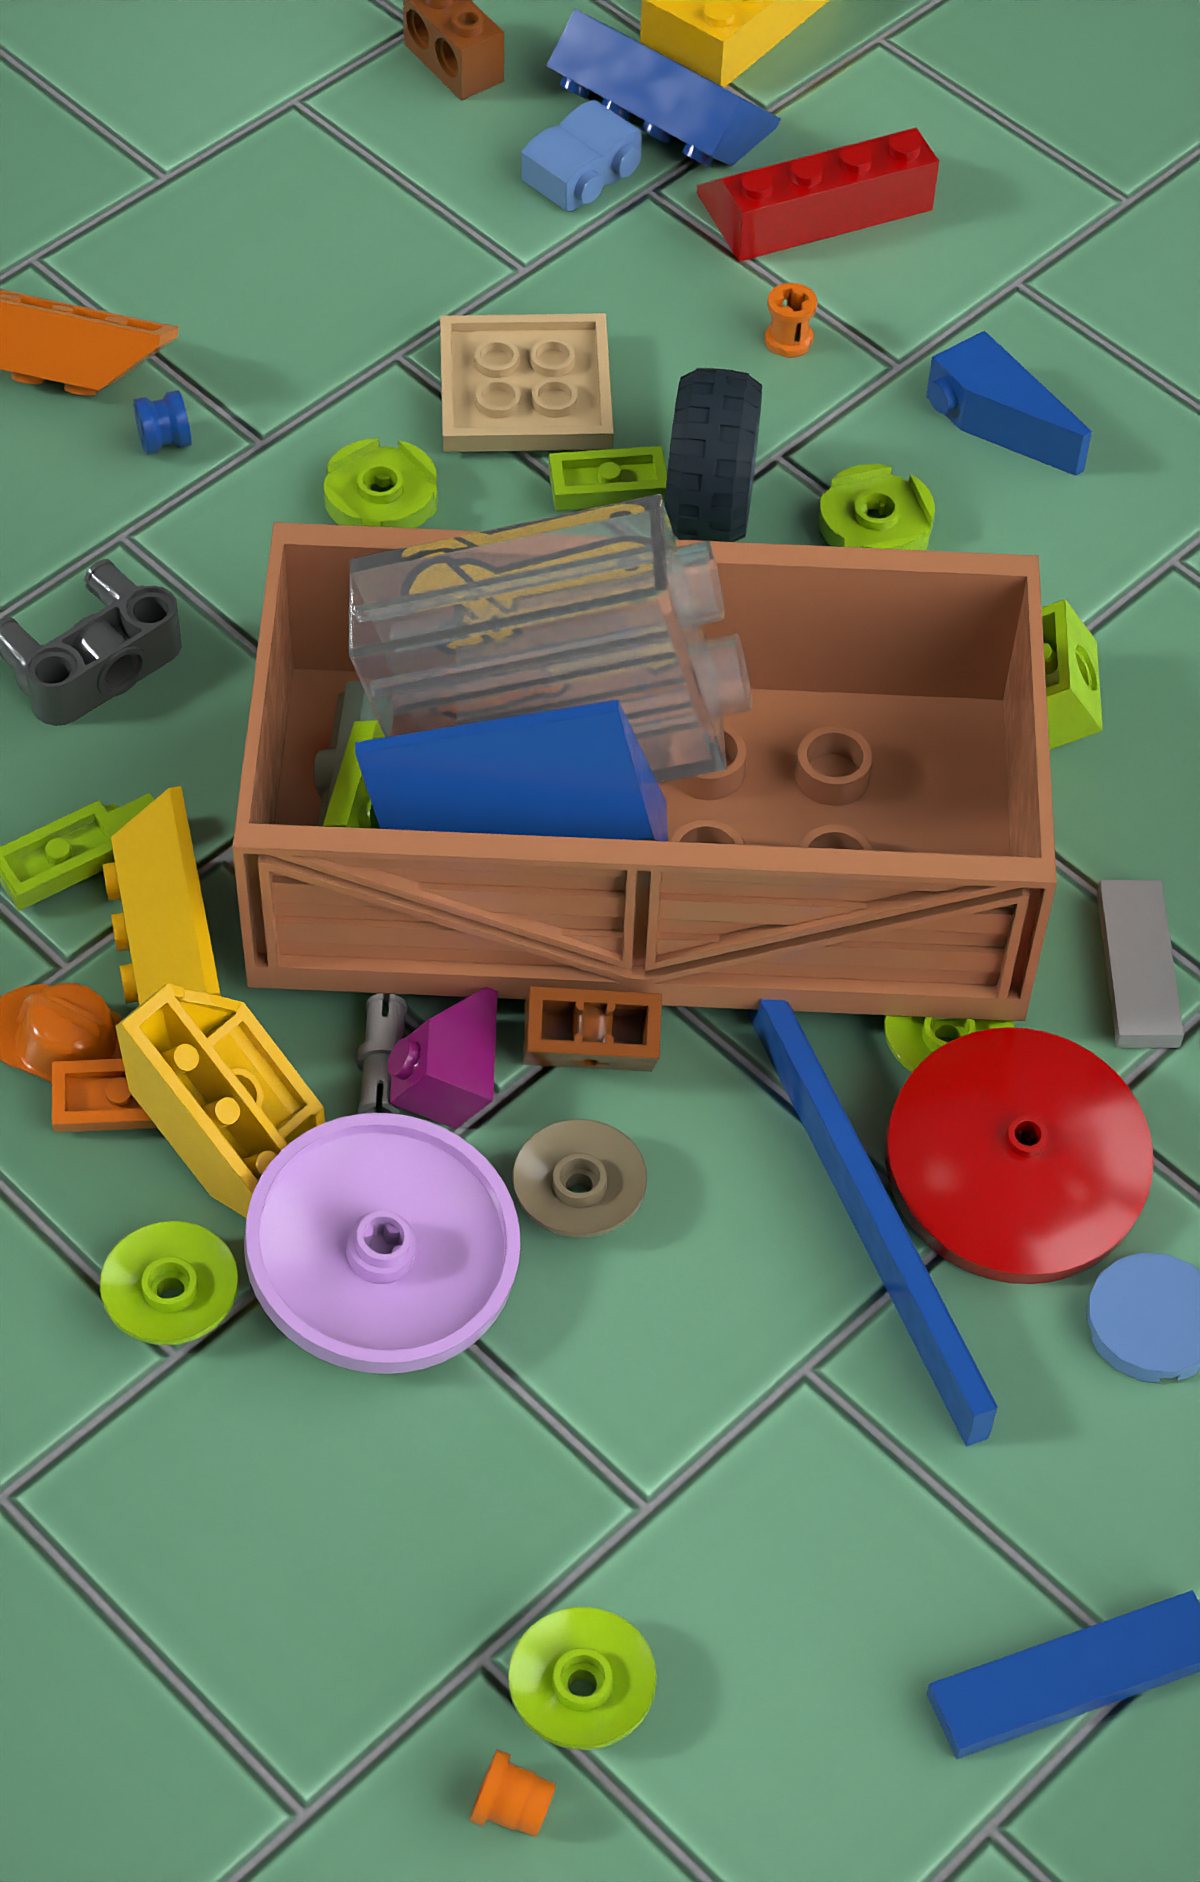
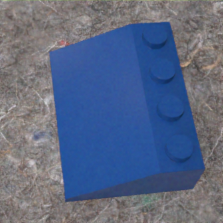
M618 699L355 742V755L380 829L668 841L666 799Z

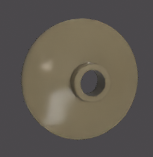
M570 1119L559 1121L540 1129L524 1143L515 1159L513 1167L514 1193L524 1213L540 1227L566 1237H595L619 1228L637 1212L646 1192L647 1170L638 1147L620 1130L595 1120ZM576 1185H582L590 1191L576 1193L569 1189Z

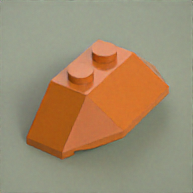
M0 289V369L10 371L11 379L18 382L42 384L47 379L64 383V390L72 394L97 395L99 390L119 381L178 337L179 326L157 323Z

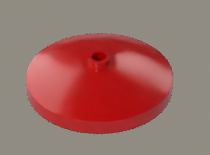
M1005 1027L976 1031L954 1039L932 1052L916 1067L901 1088L889 1119L885 1139V1164L891 1191L900 1211L916 1234L931 1249L961 1269L984 1278L1006 1283L1038 1284L1053 1282L1077 1275L1098 1264L1109 1256L1131 1231L1143 1210L1152 1182L1154 1161L1150 1130L1145 1115L1127 1084L1106 1062L1088 1049L1061 1036L1028 1028ZM1019 1141L1024 1142L1029 1146L1023 1145Z

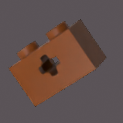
M530 986L525 1001L522 1065L652 1072L660 1059L662 994Z

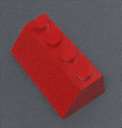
M916 127L697 185V195L735 257L740 262L933 210L939 160Z

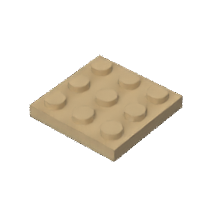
M606 313L440 316L443 452L613 449L614 431Z

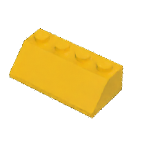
M182 786L170 787L111 836L115 862L102 864L108 902L121 900L123 912L111 914L117 952L130 950L132 963L119 965L126 1004L138 1002L140 1006L157 990L168 983L184 987L185 990L221 996Z

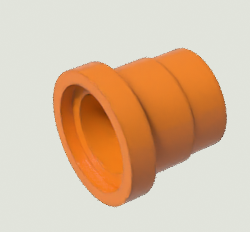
M496 1749L475 1800L469 1822L483 1827L486 1820L512 1831L518 1830L536 1838L549 1808L556 1783L537 1776L533 1771L510 1763L511 1754Z

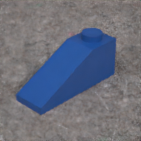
M985 330L932 356L926 397L937 412L944 414L961 431L1075 476L1084 471L1092 431Z

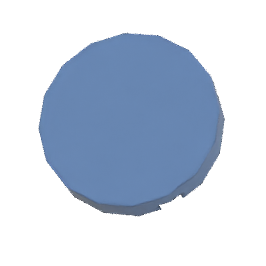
M1141 1252L1117 1259L1099 1274L1086 1306V1322L1088 1320V1326L1092 1332L1090 1338L1099 1355L1117 1371L1143 1382L1160 1383L1161 1378L1179 1376L1178 1380L1194 1376L1200 1371V1271L1193 1264L1169 1254Z

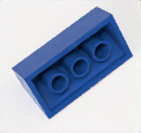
M574 9L546 65L564 75L559 84L560 86L585 99L588 98L591 91L604 97L601 104L626 121H628L631 113L644 119L645 122L641 130L667 144H669L672 136L686 142L682 153L708 167L711 166L714 158L733 166L773 132L781 118L577 9Z

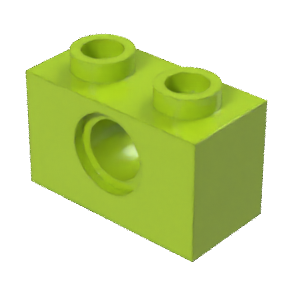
M1066 599L1042 607L1049 750L1103 731L1097 641Z

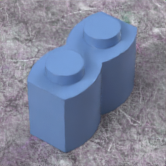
M588 101L567 115L559 126H553L542 131L521 151L522 181L565 211H573L583 204L593 202L601 193L604 185H609L623 177H628L636 170L641 160V130L598 101Z

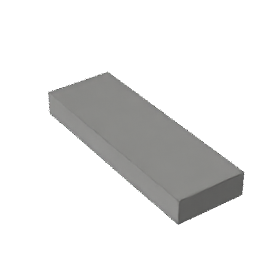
M1100 880L1097 889V899L1116 1048H1180L1184 1032L1162 880Z

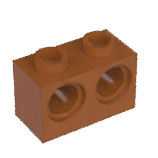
M403 0L404 45L461 101L504 82V31L471 0Z

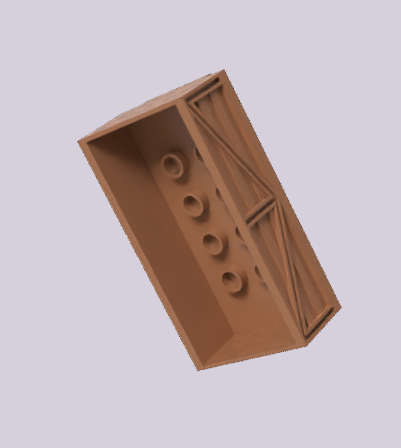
M273 522L232 846L247 987L469 997L488 987L498 991L497 998L526 999L530 986L660 993L662 994V1005L759 1010L760 999L785 1000L789 1002L793 1011L1008 1021L1026 1020L1057 884L1039 555L654 539L663 547L667 563L664 573L653 582L630 588L521 604V611L517 617L525 625L524 629L502 642H495L491 638L479 645L458 647L444 644L434 638L437 632L456 621L458 610L449 602L431 601L416 611L407 610L403 604L402 592L404 583L408 575L423 562L437 557L450 556L455 559L474 558L499 568L617 537ZM688 620L698 653L658 669H651L648 664L636 661L572 674L570 683L560 691L541 692L504 704L470 711H456L442 706L429 695L426 688L429 672L439 662L451 656L480 650L525 647L532 641L544 638L557 641L563 650L632 635L635 633L637 625L640 622ZM368 680L372 684L388 687L395 698L390 736L618 699L666 799L668 841L317 826L322 799L318 794L315 784L314 762L320 750L330 749L338 694L343 692L346 683L351 681Z

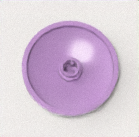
M366 1113L341 1117L308 1130L283 1148L270 1162L261 1175L249 1204L245 1227L244 1253L250 1283L258 1301L276 1327L291 1341L317 1358L339 1367L366 1373L394 1374L421 1370L442 1363L470 1347L485 1334L504 1308L512 1289L519 1264L520 1228L513 1200L503 1180L489 1161L464 1139L441 1126L415 1117L392 1113Z

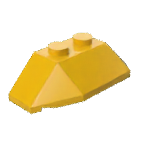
M168 983L115 1026L129 1092L208 1194L247 1219L249 1204L261 1175L270 1162L289 1143L308 1130L325 1123L324 1107L244 1002L209 993L185 990L184 987Z

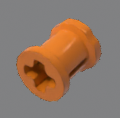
M783 283L770 291L767 306L772 319L765 331L764 341L766 347L772 353L787 358L799 357L809 351V347L813 344L814 334L810 327V318L816 313L818 300L816 294L809 287L798 283ZM787 299L786 306L783 307V301ZM795 334H799L797 341H795Z

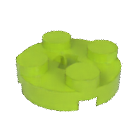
M379 438L359 440L336 452L326 467L327 476L323 481L325 508L338 525L417 528L427 519L434 516L438 510L436 467L424 451L411 443L398 440V448L380 446ZM375 483L382 488L393 486L390 490L384 492H375L370 489V485Z
M872 463L847 468L832 478L830 488L825 493H822L818 513V524L821 534L827 543L834 547L927 550L935 516V503L930 490L920 479L912 474H909V481L902 477L891 475L892 466ZM877 509L879 515L885 514L888 516L885 518H872L867 515V510Z

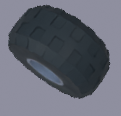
M696 368V370L680 377L671 433L664 507V528L676 536L678 540L736 542L746 535L755 470L763 387L749 373L719 368Z

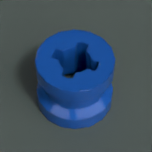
M179 390L167 392L163 399L151 401L146 397L133 399L137 429L146 455L158 453L163 445L174 444L179 448L191 446L192 440L188 416Z

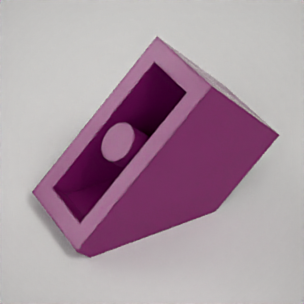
M488 987L478 991L431 1017L408 1037L400 1039L395 1044L390 1053L387 1067L388 1073L391 1075L390 1104L457 1129L493 1101L498 991Z

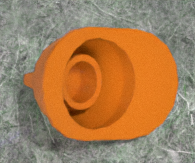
M58 983L53 986L46 984L21 986L0 997V1061L52 1083V1061L122 1059L115 1027L122 1021V1018L108 1008L103 997L84 985Z

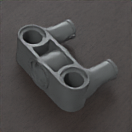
M102 559L93 564L86 572L85 582L87 584L85 586L107 607L96 614L83 618L73 628L47 644L40 645L14 618L6 617L1 619L0 657L15 670V678L18 685L31 699L32 710L37 719L45 724L54 726L74 722L109 699L127 692L138 681L172 661L182 648L177 600L172 592L159 586H136L109 559Z

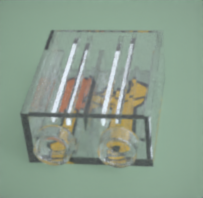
M661 494L350 559L349 656L385 737L618 699L658 783L727 770L722 716L751 711L753 708L747 663L741 640L737 633L707 639L703 625L725 619L723 593L715 556L709 541L677 546Z

